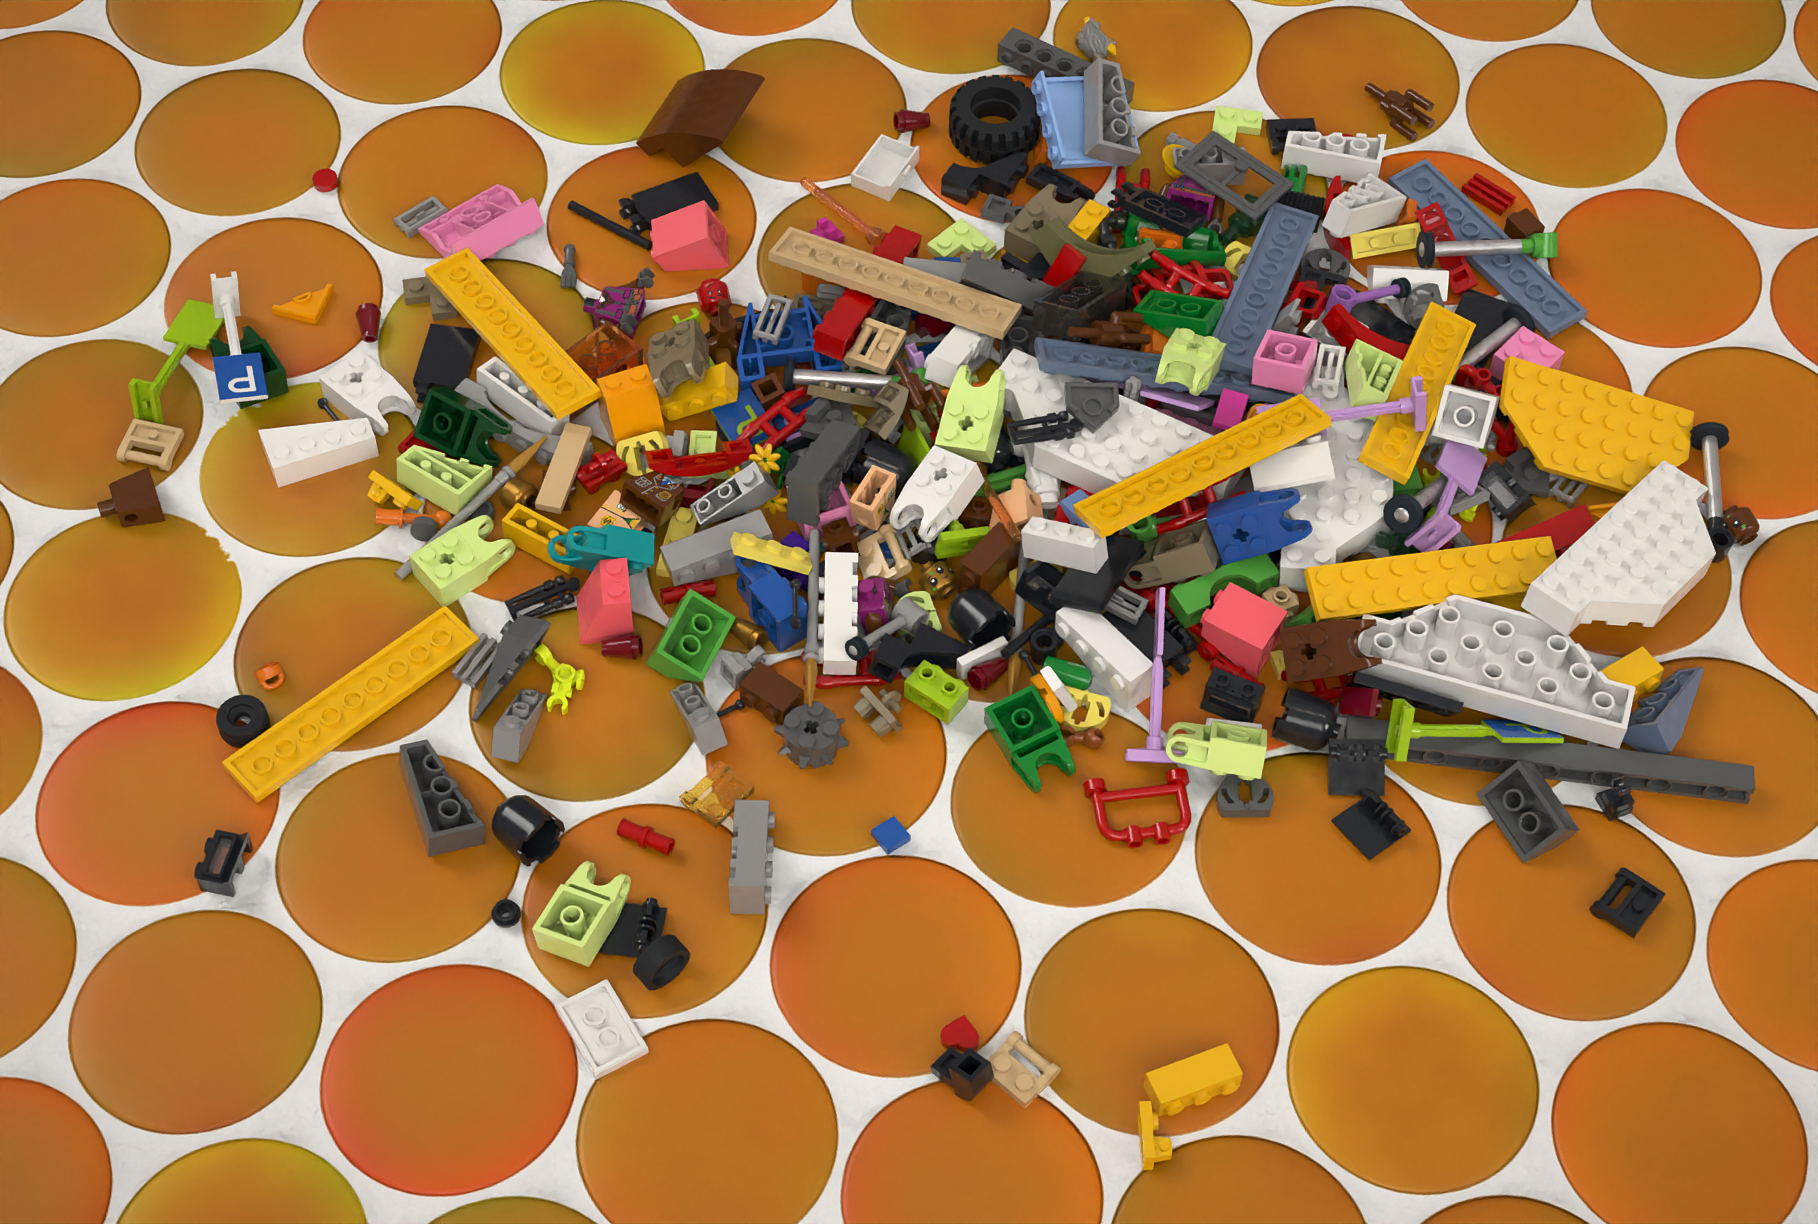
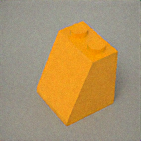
M646 364L596 379L597 386L601 389L602 395L599 398L600 417L615 450L618 441L653 431H660L666 435L656 386Z

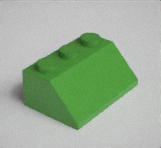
M689 589L678 602L645 664L668 678L702 682L736 616Z

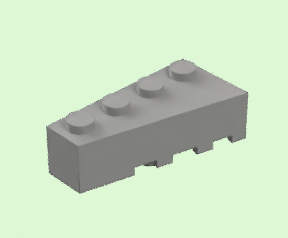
M1097 58L1084 71V156L1127 167L1141 155L1140 147L1136 146L1134 139L1136 131L1135 127L1131 126L1129 118L1131 110L1124 97L1126 89L1120 64Z
M756 510L661 546L663 563L674 586L738 572L736 569L737 555L733 554L730 542L734 531L742 534L750 533L757 538L767 541L773 540L772 532L761 510ZM747 558L741 564L744 567L750 568L755 566L756 561Z
M735 800L734 838H732V859H730L729 878L730 914L765 915V904H771V886H766L767 878H772L773 861H768V853H773L774 836H769V829H774L775 812L769 810V800Z

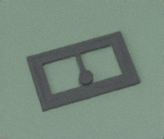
M1212 131L1174 165V168L1254 221L1294 186L1292 181L1215 131ZM1215 146L1236 159L1235 171L1221 183L1195 166ZM1249 169L1274 184L1253 204L1226 187L1238 174L1245 173Z

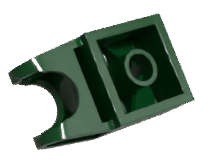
M250 326L243 327V339L239 341L241 353L260 352L268 399L288 393L286 371L265 338L262 339ZM215 337L208 340L212 357L231 355L229 344L223 343ZM268 399L242 401L236 403L240 409H243Z
M447 386L429 388L413 436L454 458H464L481 466L486 464L492 466V468H498L501 464V459L490 448V435L492 433L501 435L511 434L513 427L486 406Z

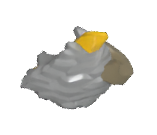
M1088 16L1084 17L1085 25H1083L1081 31L1076 34L1074 39L1076 47L1086 57L1093 58L1092 63L1097 58L1106 60L1110 54L1115 56L1116 41L1111 42V39L1104 35L1100 29L1101 24L1099 22H1094V19Z

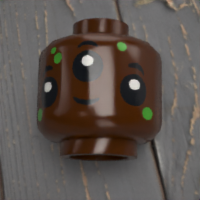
M1735 505L1723 512V525L1733 534L1734 544L1744 546L1758 537L1757 532L1760 529V525L1750 508H1738Z

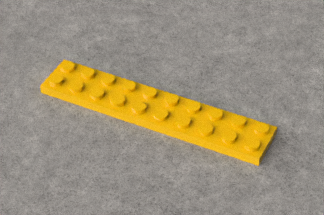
M468 247L424 269L425 275L557 421L602 397L601 389Z
M1432 301L1430 302L1386 402L1399 401V398L1411 397V377L1422 376L1423 392L1426 391L1427 394L1426 431L1415 432L1410 413L1400 414L1398 412L1378 415L1357 461L1403 485L1407 483L1437 416L1445 384H1451L1476 326L1475 323Z
M1299 394L1073 504L1074 512L1102 539L1222 479L1228 478L1230 475L1250 467L1254 463L1272 456L1313 434L1319 433L1321 430L1332 426L1331 417L1304 395Z
M1551 536L1307 567L1303 572L1316 622L1361 617L1364 614L1376 615L1420 609L1430 604L1435 606L1454 594L1475 600L1524 595L1527 593L1530 584L1553 564L1557 557Z
M443 606L222 761L224 769L256 803H259L461 659L470 648L480 642L479 638L446 606Z

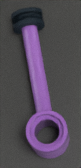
M1402 277L1394 279L1390 286L1356 293L1354 289L1347 285L1338 284L1331 290L1325 306V312L1327 314L1333 305L1339 303L1350 313L1352 307L1358 303L1392 295L1396 299L1405 298L1411 294V284L1407 278Z

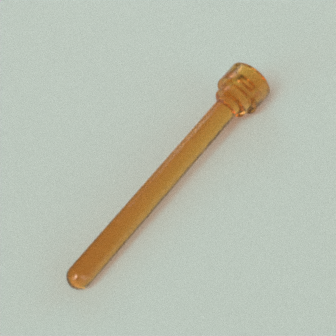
M804 177L800 180L802 187L866 235L865 238L870 246L875 248L876 245H881L883 236L886 233L879 227L871 228L808 178Z
M973 461L977 463L985 480L981 485L982 491L1014 542L1021 541L1022 534L986 477L987 467L985 463Z

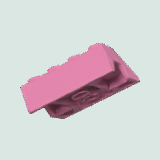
M496 184L417 229L444 258L468 247L481 261L495 256L497 251L504 247L514 245L521 237L535 233L537 228L544 225L535 198H530L521 203L512 189Z

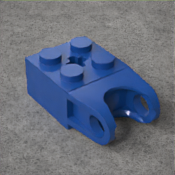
M1294 488L1266 492L1257 490L1208 504L1206 520L1223 564L1226 565L1270 553L1310 535L1313 530L1310 521L1290 520L1282 515L1284 511L1300 501L1301 495L1299 490Z
M737 556L736 569L741 576L737 579L738 593L749 606L750 618L756 624L765 627L769 634L768 639L781 653L807 638L806 610L808 606L804 598L800 595L798 596V618L801 620V626L793 629L790 626L793 612V590L790 587V582L785 577L782 578L770 564L756 561L755 566L747 568L741 564L747 558Z

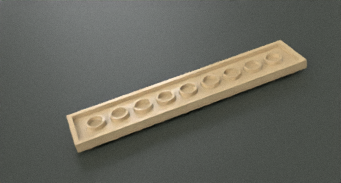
M789 227L769 251L768 255L769 261L781 266L822 278L825 281L869 294L872 297L880 298L898 306H904L919 313L927 314L945 322H951L966 329L1003 340L1022 309V304L793 227Z

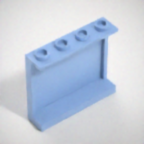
M1040 71L1032 81L1031 91L1036 98L1037 114L1042 122V135L1046 138L1048 158L1052 162L1053 169L1120 166L1084 156V76L1045 78L1044 71ZM1129 114L1131 126H1133L1131 114ZM1135 136L1134 139H1135L1136 146H1139V145H1138L1137 138H1136V136Z

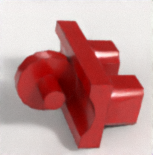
M612 448L602 455L599 452L592 454V460L578 468L575 478L592 495L598 492L600 486L604 483L615 482L620 479L621 474L628 470V466Z

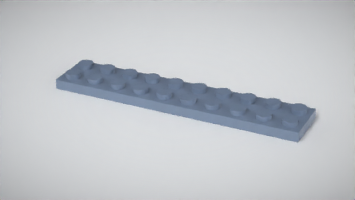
M1426 158L1388 179V185L1405 195L1407 199L1410 198L1417 201V210H1421L1438 201L1456 241L1511 239ZM1528 254L1464 256L1466 261L1510 303L1523 307L1531 315L1535 327L1548 339L1586 318L1588 311Z
M1275 203L1269 208L1212 337L1226 344L1220 367L1252 377L1253 358L1267 329L1272 330L1319 219L1318 215L1279 203Z
M1039 337L1035 339L1034 349L1039 370L1047 374L1055 375L1061 373L1068 374L1074 378L1090 377L1102 382L1112 380L1119 381L1122 384H1125L1130 376H1135V378L1141 380V385L1149 388L1163 387L1170 388L1176 392L1189 391L1188 387L1177 382H1166L1162 385L1155 383L1162 357L1161 354ZM1219 367V371L1207 391L1203 390L1199 394L1221 396L1223 388L1249 395L1248 401L1250 402L1265 401L1271 404L1282 403L1295 397L1294 393L1251 384L1252 377Z

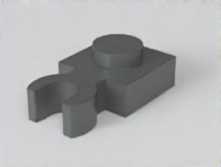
M989 194L981 209V217L1004 224L1006 219L1012 222L1024 206L1013 207L1012 200Z

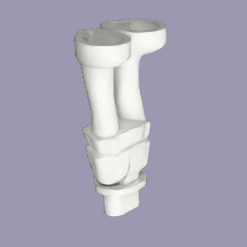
M1013 444L1014 454L1018 457H1024L1027 485L1041 497L1042 509L1057 508L1061 495V479L1032 467L1027 448L1023 444Z

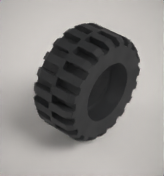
M985 75L980 76L978 80L972 79L968 81L966 86L962 85L957 90V93L953 95L949 111V136L955 148L959 149V152L965 157L970 156L972 161L978 162L979 160L983 164L988 165L1016 152L1028 154L1035 147L1036 141L1039 138L1040 116L1037 114L1035 95H1033L1029 87L1025 88L1023 82L1019 80L1013 81L1012 77L1008 76L1002 78L999 75H992V77H986ZM988 116H998L1009 120V122L992 124L980 119Z

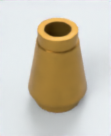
M738 617L735 618L729 630L749 650H752L757 645L763 648L769 638V634L764 626L739 619Z

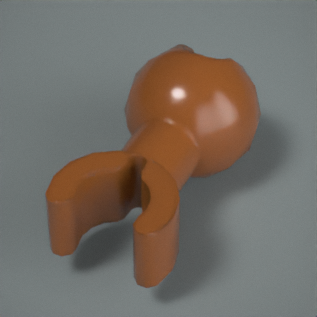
M1070 726L1061 727L1062 735L1070 736L1064 738L1067 747H1071L1074 743H1084L1088 748L1096 749L1103 744L1104 734L1099 728L1091 727L1084 732H1075Z

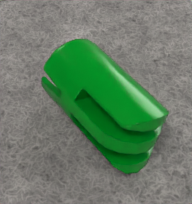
M1288 165L1284 166L1282 176L1294 183V186L1290 189L1291 191L1300 192L1301 194L1304 192L1308 171L1306 165H1301L1300 174L1297 165H1291L1290 173Z
M1051 656L1046 657L1043 668L1046 666L1051 667L1065 686L1084 691L1092 684L1093 677L1087 667Z

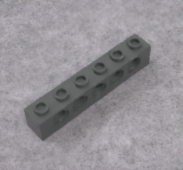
M1013 27L998 43L997 61L1033 78L1040 71H1044L1045 78L1084 76V71L1092 64ZM1123 78L1126 89L1125 95L1129 104L1133 100L1134 82Z

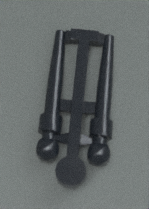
M1060 411L1059 414L1054 412L1048 413L1046 416L1007 423V428L1012 443L1020 445L1050 440L1060 441L1064 440V438L1072 439L1075 438V432L1082 430L1083 424L1075 418L1071 419L1068 423H1062L1068 421L1069 415L1067 411ZM1058 421V424L1048 426V424L1057 423ZM1036 424L1042 425V427L1020 431L1014 430V427L1029 426Z
M560 575L555 577L553 581L551 579L545 581L543 585L505 601V605L514 622L517 619L516 612L543 601L545 605L523 614L524 616L535 617L554 608L557 610L563 607V604L573 603L574 596L571 592L579 590L581 584L576 577L569 578L566 581L564 576ZM571 591L570 593L563 595L564 592ZM554 596H559L558 598L553 599L552 602H549L548 600ZM530 598V599H528V600H525V601H523V602H520V603H518V604L512 606L513 603H516V602L522 601V600H524V599Z

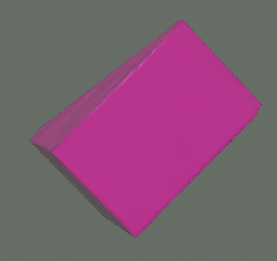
M1223 388L1212 427L1227 430L1241 423L1246 412L1249 395Z

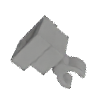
M674 430V436L665 435L674 457L687 456L689 435L685 431Z
M757 645L746 654L745 658L739 652L734 655L728 653L721 658V676L737 690L740 688L739 684L753 670V667L757 666L759 662L764 663L766 661L762 657L766 654V651L760 645Z

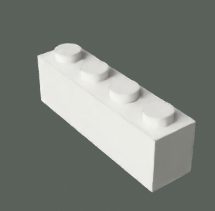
M496 356L477 368V384L487 388L490 401L532 431L561 436L566 422L569 423L570 414L557 421L514 372Z

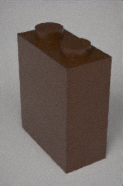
M998 522L959 562L958 594L970 588H983L992 594L1009 576V572L1018 567L1020 534Z

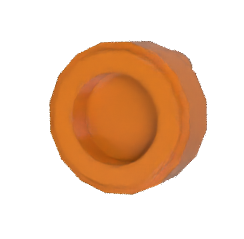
M279 661L265 664L253 673L260 686L265 690L276 689L285 680V675ZM275 675L278 676V678H277V680H276L275 682H273V683H267V682H266L267 679H269V678H271V677H273V676H275Z

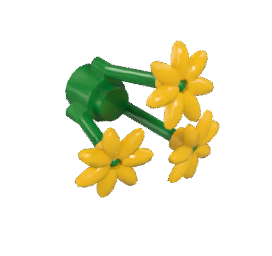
M756 444L755 450L757 454L750 455L749 459L757 462L769 474L770 472L780 473L776 484L779 494L759 508L766 509L769 507L772 515H775L777 510L785 513L787 509L784 505L787 504V498H780L783 485L782 474L790 459V454L781 446L772 452L771 444H768L765 450ZM736 466L734 471L729 469L727 473L731 478L741 470Z

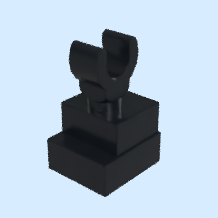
M1624 775L1613 778L1611 780L1612 788L1597 793L1595 797L1596 802L1608 821L1632 812L1635 802L1630 795L1632 787H1625L1623 783Z

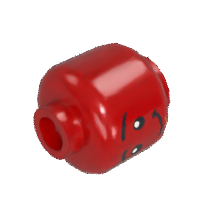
M718 278L704 280L696 291L701 312L711 315V317L719 315V299L726 298L729 308L732 304L727 284Z

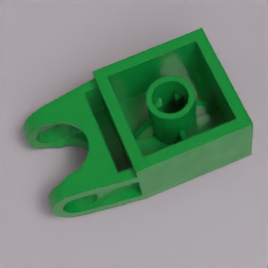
M1034 684L984 708L985 725L1010 766L1032 792L1037 793L1041 791L1042 785L1037 770L1043 765H1055L1067 776L1076 773L1075 765L1061 733V728Z

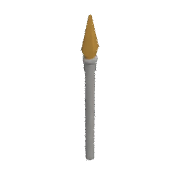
M544 436L522 452L508 466H503L502 470L425 545L461 525L500 487H503L508 480L515 478V473L528 463L548 436ZM410 559L395 572L396 577L401 581L412 571Z
M817 529L810 530L809 556L812 569L808 575L807 638L803 657L809 707L812 706L818 672L817 664L819 662L817 631L820 531Z
M1022 539L1019 546L1016 586L1023 571L1028 568L1029 558L1024 557ZM1016 593L1013 614L1016 626H1012L1010 642L1023 633L1025 600ZM1023 647L1009 657V696L1015 693L1021 668L1019 653L1023 650Z

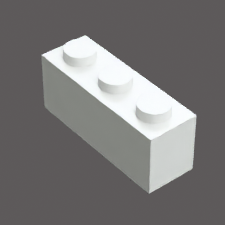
M1032 516L1021 530L1023 553L1026 558L1097 574L1108 559L1106 537L1101 539L1091 528Z

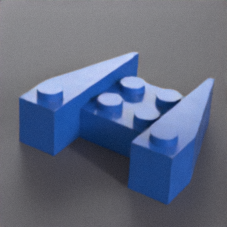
M807 296L802 297V308L791 309L777 345H773L772 341L769 340L767 343L763 342L762 338H758V340L753 339L752 334L761 313L754 314L753 304L748 303L737 356V375L739 376L738 385L740 391L749 387L753 391L751 383L766 376L764 368L785 365L787 357L791 361L796 357L797 363L812 361L813 370L842 372L841 361L813 350L815 339H812V334L816 325L822 324V320ZM783 311L779 312L771 334H774ZM768 312L761 331L765 332L773 312Z

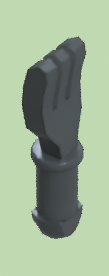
M568 243L564 247L563 266L565 268L561 274V288H576L577 279L576 271L574 270V253L576 250L573 244Z

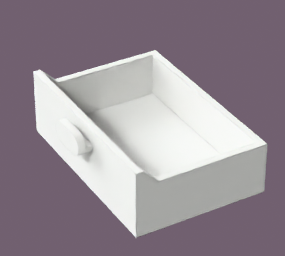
M881 134L851 173V186L890 201L918 164L920 146L912 147Z

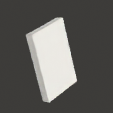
M607 979L554 1005L556 1013L595 1080L649 1053L646 1043Z

